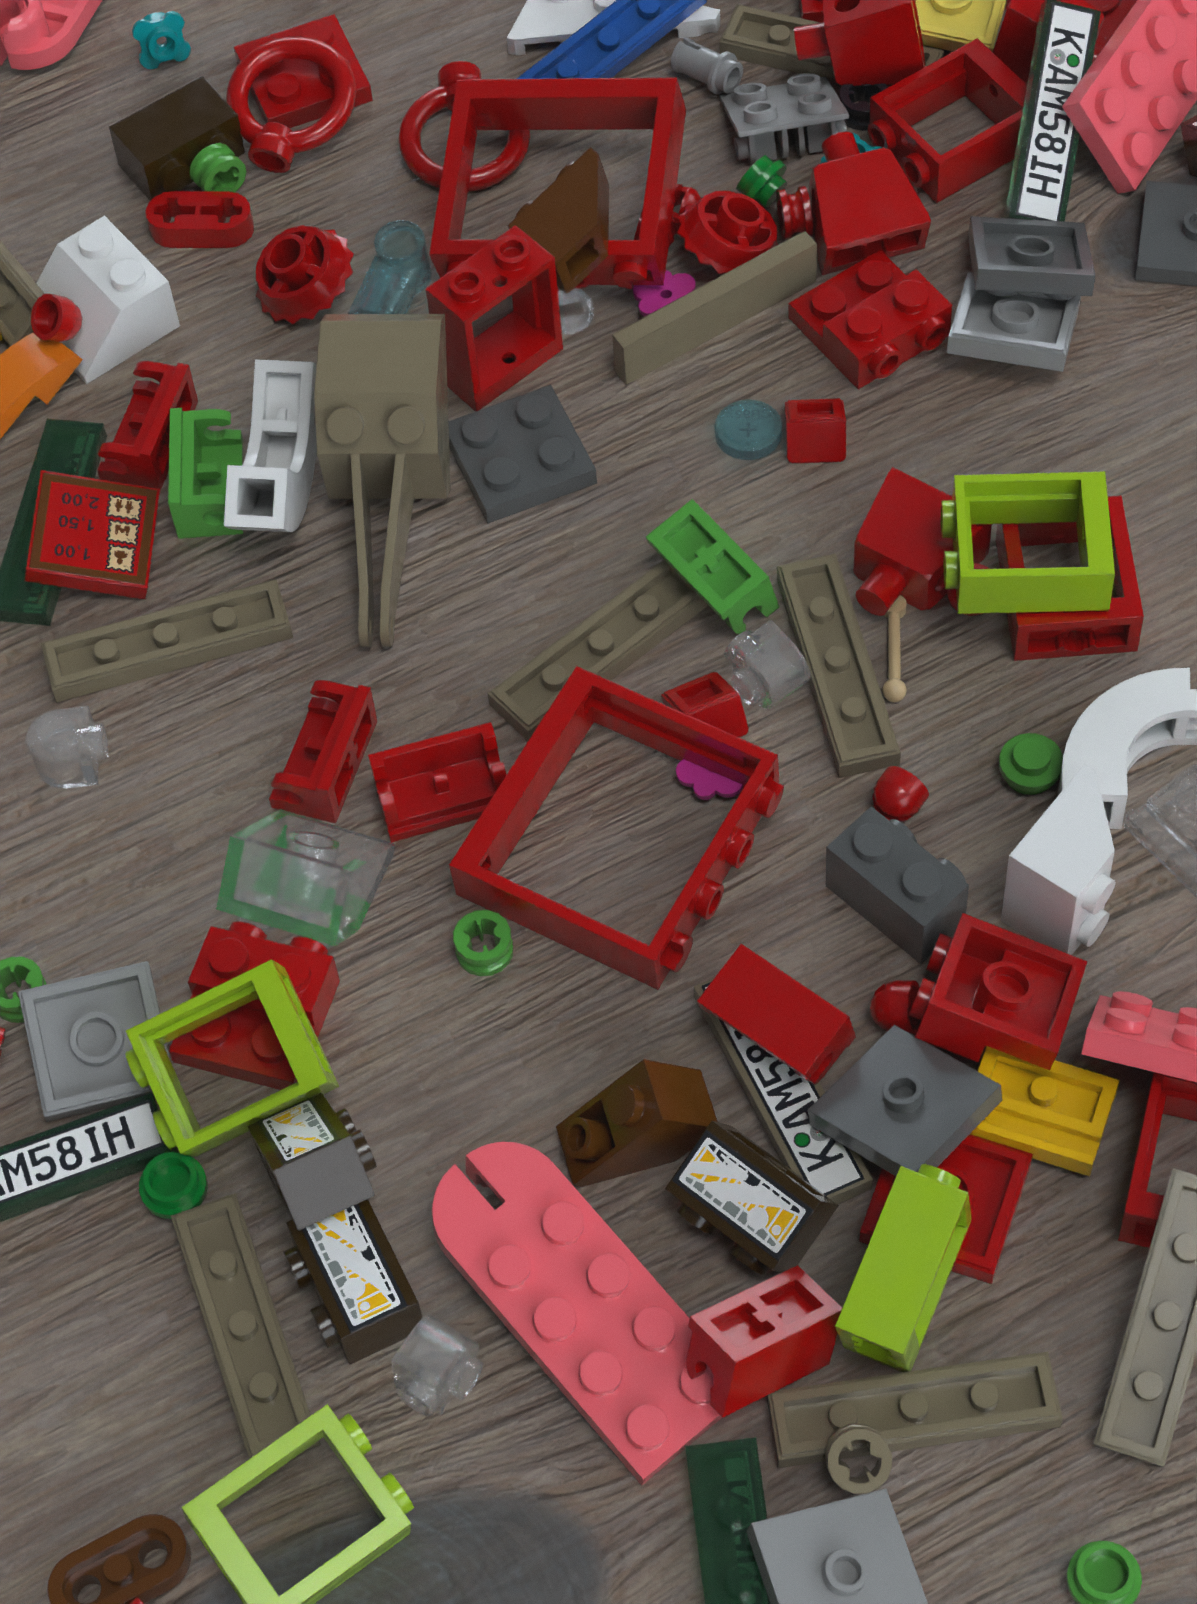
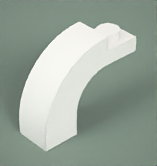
M255 359L251 429L246 457L242 466L227 465L224 526L226 528L294 532L299 527L310 496L317 451L316 426L314 425V389L317 365L314 362Z
M1170 668L1140 674L1111 687L1095 699L1078 718L1066 742L1058 795L1085 763L1096 770L1109 829H1122L1128 797L1127 773L1133 764L1145 754L1158 748L1171 745H1197V689H1190V668Z

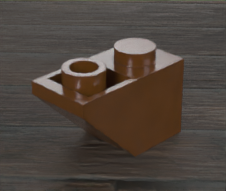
M591 147L575 162L567 164L559 172L556 180L535 200L524 204L517 212L515 219L507 225L509 229L516 225L555 257L557 287L566 295L608 256L609 183L599 154Z
M643 1059L559 1123L556 1129L574 1186L584 1187L675 1162L692 1150L712 1120L718 1121L701 1070Z

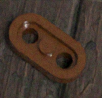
M158 1514L138 1517L62 1558L53 1568L48 1580L47 1590L50 1603L83 1604L78 1602V1595L89 1584L100 1585L101 1592L95 1601L87 1604H129L136 1597L143 1603H146L174 1588L182 1581L191 1562L190 1545L180 1526L172 1519ZM155 1549L167 1551L166 1560L162 1565L157 1568L144 1567V1559L149 1552Z

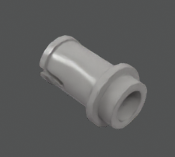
M683 38V42L679 41L671 56V68L673 71L683 73L707 84L709 91L713 94L732 93L734 88L740 84L743 76V65L737 61L735 54L728 51L720 54L695 43L690 38Z

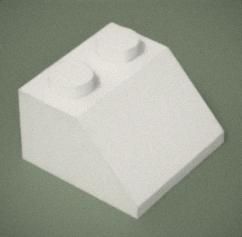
M105 215L58 243L36 283L45 294L65 296L72 300L81 311L83 318L80 331L74 338L62 341L61 343L83 359L74 372L86 385L180 327L169 281Z
M1085 763L1009 855L1001 916L1002 922L1027 938L1070 955L1075 952L1081 943L1090 947L1104 930L1110 916L1108 912L1104 911L1105 903L1112 894L1116 883L1115 880L1110 878L1115 850L1096 770Z

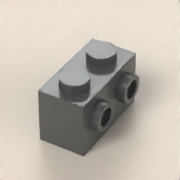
M872 806L826 847L825 886L920 964L932 955L940 933L951 937L956 930L962 913L966 914L969 884L966 883L961 871L945 858L936 859L917 843L915 836L907 826L896 819L888 820Z

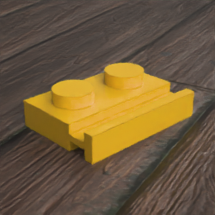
M986 1046L978 1072L1001 1085L1003 1100L970 1135L1032 1153V1159L1090 1177L1120 1080L1056 1060L1049 1071Z

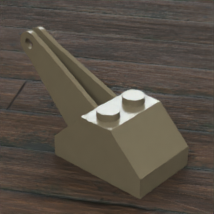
M325 314L320 321L314 389L317 456L328 499H353L359 579L358 632L361 647L372 646L374 629L370 499H391L380 594V640L382 647H392L396 608L414 499H447L451 491L445 314Z

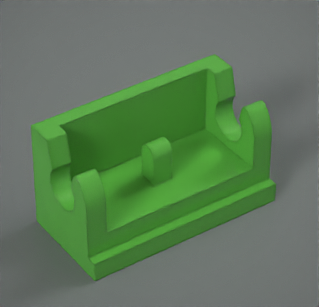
M170 408L168 504L178 539L243 534V530L228 529L224 526L227 465H243L241 430L223 429L220 431L207 429L210 426L222 427L230 425L231 413L226 410L182 411V408Z
M693 499L646 536L647 542L722 620H725L726 624L736 634H743L746 631V624L743 622V618L753 607H756L766 617L780 607L769 576Z

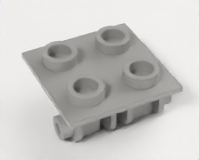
M809 73L799 74L790 77L785 84L766 87L762 83H746L735 87L733 93L719 95L720 101L739 136L734 138L737 160L748 159L749 164L755 163L764 155L771 160L777 159L774 131L777 133L778 147L782 158L789 157L787 129L793 128L794 143L798 155L805 154L803 126L806 129L807 150L809 153L823 151L821 145L826 138L833 134L847 131L844 119H849V113L827 77H820L819 75Z

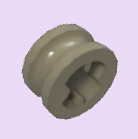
M851 1423L838 1428L829 1437L825 1447V1464L833 1481L843 1490L853 1494H867L879 1489L888 1479L892 1469V1453L887 1442L874 1428L863 1423ZM866 1440V1446L870 1454L878 1457L872 1471L863 1466L866 1475L862 1477H851L848 1465L844 1461L839 1460L840 1452L844 1446L853 1451L854 1448L851 1441Z

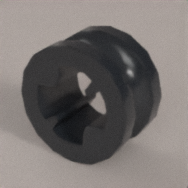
M885 83L874 85L861 84L859 86H853V84L842 85L839 97L849 113V119H844L846 126L859 131L868 130V125L870 124V97L888 88Z

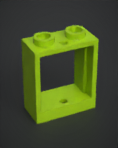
M1105 471L954 475L952 500L941 501L942 538H953L954 551H944L945 589H956L958 614L1105 611L1110 609L1115 570ZM1076 522L1080 567L974 569L971 524Z
M272 959L126 1030L133 1049L125 1053L131 1072L142 1088L150 1085L160 1107L159 1110L153 1112L156 1128L169 1149L177 1146L180 1154L197 1157L248 1132L247 1126L310 1097L320 1093L324 1095L339 1087L285 967ZM260 998L297 1082L201 1129L163 1044Z
M921 1164L918 1172L900 1166L835 1325L845 1349L900 1372L912 1370L972 1220L969 1194L958 1189L961 1183L958 1177L927 1164Z
M325 1405L182 1506L185 1519L243 1604H315L410 1535L411 1522L406 1514L413 1510L414 1506L400 1483L390 1472L380 1479L364 1457L373 1448L360 1426L349 1413L338 1419L329 1405ZM324 1438L382 1522L282 1595L278 1596L220 1510L317 1441Z

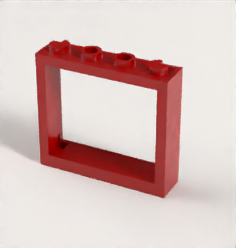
M677 77L457 80L429 252L439 277H443L495 240L461 239L478 130L653 129L639 240H608V256L574 289H582L588 285H618L625 289H632L633 285H664L686 117V107Z
M576 666L450 862L449 868L456 895L487 910L496 912L504 918L659 990L669 971L676 973L685 964L693 944L691 934L700 919L709 920L717 910L724 892L722 882L731 867L739 869L746 861L754 842V834L752 832L762 816L770 818L777 809L784 791V785L779 784L778 755ZM594 722L677 760L685 759L743 785L742 792L650 945L498 875Z

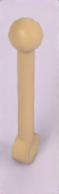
M901 595L884 615L888 618V680L884 683L882 692L885 699L894 703L904 699L907 692L906 685L901 680L900 618L906 613L907 603L906 599Z

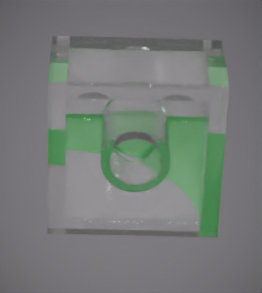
M279 809L230 836L216 910L236 915L237 921L250 923L261 930L278 928L294 933L296 937L302 936L316 940L326 948L337 946L360 929L393 858L396 844Z

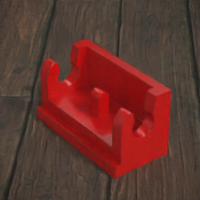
M140 361L136 364L133 374L142 378H153L160 384L152 381L136 380L132 388L133 396L113 442L103 443L97 455L105 458V461L100 462L97 472L100 480L157 488L161 491L169 472L170 408H182V411H193L197 406L198 398L188 364L177 363V366L152 361Z
M317 680L314 681L310 691L312 695L317 697H312L308 705L309 712L284 771L276 773L271 786L276 789L272 790L269 801L271 808L336 824L378 721L371 687L358 685L357 688L332 681Z
M491 722L368 755L377 797L391 843L479 819L506 777L505 766L503 762H500L496 736Z
M743 944L739 945L697 1000L700 1008L725 1022L793 1069L797 1075L814 1085L826 1075L845 1048L849 1047L856 1038L850 1017Z
M798 1265L690 1316L688 1327L692 1330L686 1357L688 1375L691 1379H694L704 1374L707 1365L709 1366L714 1377V1385L710 1388V1405L724 1418L829 1365L838 1334L835 1325L842 1307Z

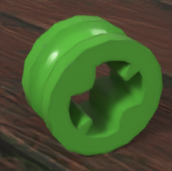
M222 143L211 144L202 149L192 161L189 171L191 179L201 187L202 191L236 192L241 187L247 173L245 164L235 156L234 152L226 144Z
M476 910L466 914L457 922L453 931V943L456 958L464 970L477 976H491L501 972L510 963L513 956L511 928L507 920L500 914L490 910ZM484 934L494 936L496 946L494 949L489 951L487 946L484 945L483 952L473 951L472 938L479 936L480 940L483 941Z
M22 956L9 957L0 961V1018L11 1023H23L24 1018L17 993L14 992L13 998L9 999L5 988L13 982H16L17 986L21 987L22 980L26 981L29 989L47 985L40 967L33 960Z

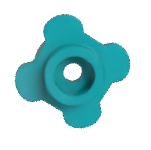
M178 12L151 13L133 25L132 35L138 40L141 47L138 58L141 65L146 69H156L160 63L172 59L181 62L190 55V44L184 40L182 33L185 21ZM165 37L166 41L163 44H158L157 39Z

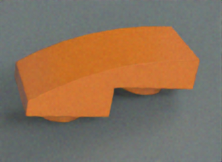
M34 332L1 353L0 440L34 396L48 405L83 359L61 342L39 339Z

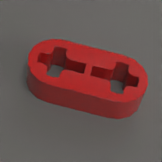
M164 192L155 196L148 203L145 210L151 237L157 244L163 247L233 248L246 243L254 232V221L250 203L244 196L235 192ZM171 217H175L174 222H170ZM226 217H231L229 222L225 223Z

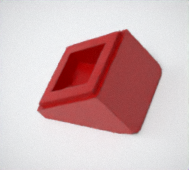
M834 398L788 400V402H785L786 448L789 462L819 463L841 462L845 460L846 416L843 400Z
M717 672L709 673L661 694L662 701L666 706L739 738L748 733L749 727L740 694Z

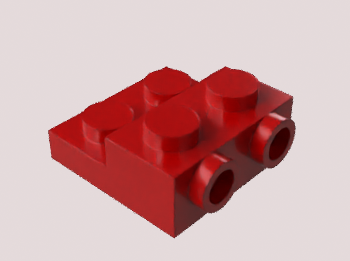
M881 250L788 303V318L858 390L877 378L888 377L902 363L922 351L935 349L949 336L951 330L952 304L917 269L905 275Z
M962 913L953 937L940 933L926 970L938 975L936 982L923 978L911 1007L909 1016L921 1020L915 1038L979 1062L985 1046H988L1050 1071L1058 1054L1088 961Z
M241 921L232 922L228 930L211 926L188 980L192 993L191 998L272 959L285 967L318 1039L340 982L334 956L328 955L327 948L316 940L302 936L293 937L289 945L267 940V935L260 928ZM260 998L173 1039L169 1049L173 1063L278 1090H282L297 1082Z

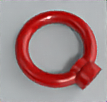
M285 37L267 42L254 49L235 68L229 80L226 93V102L238 114L240 134L251 144L248 151L250 161L259 168L269 172L285 173L289 171L294 153L309 151L323 145L344 127L354 108L356 83L353 72L344 57L333 47L319 40L307 37ZM287 59H305L320 65L329 73L334 85L333 101L325 115L313 125L297 131H292L287 126L276 122H267L261 125L252 116L248 105L249 90L256 77L270 65Z
M455 61L444 65L438 72V87L417 99L406 112L400 125L399 148L406 165L419 179L439 189L443 166L432 161L423 151L421 132L426 122L436 112L446 107L452 111L457 80L481 79L480 69L475 64L467 61ZM508 130L507 144L499 156L486 165L471 170L468 192L491 187L510 176L524 160L529 147L530 130Z

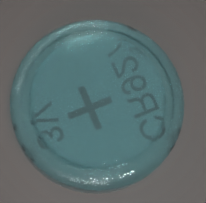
M753 399L739 400L727 405L718 414L715 421V439L720 449L733 458L741 460L760 459L772 453L780 444L782 439V420L779 413L765 402Z

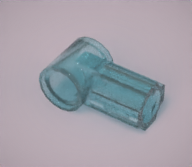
M397 220L381 227L375 235L376 255L348 314H406L415 294L425 289L430 283L432 270L423 230L411 221Z

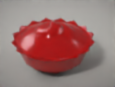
M714 191L703 196L695 204L685 206V212L677 217L681 224L677 234L685 239V250L695 253L699 264L711 265L717 274H725L778 245L777 226L771 214L753 198L732 191Z
M305 225L286 229L275 236L262 250L256 264L255 279L258 286L256 297L261 301L262 312L270 313L275 322L285 319L291 324H295L301 318L313 320L320 310L330 309L334 298L345 293V281L353 274L350 262L354 257V253L347 248L348 239L338 236L335 229L322 230L318 227Z

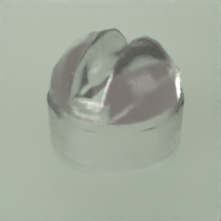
M576 287L568 295L558 289L559 306L582 301L583 306L582 312L567 313L560 316L562 332L576 334L585 330L591 323L594 315V306L591 298L584 291Z

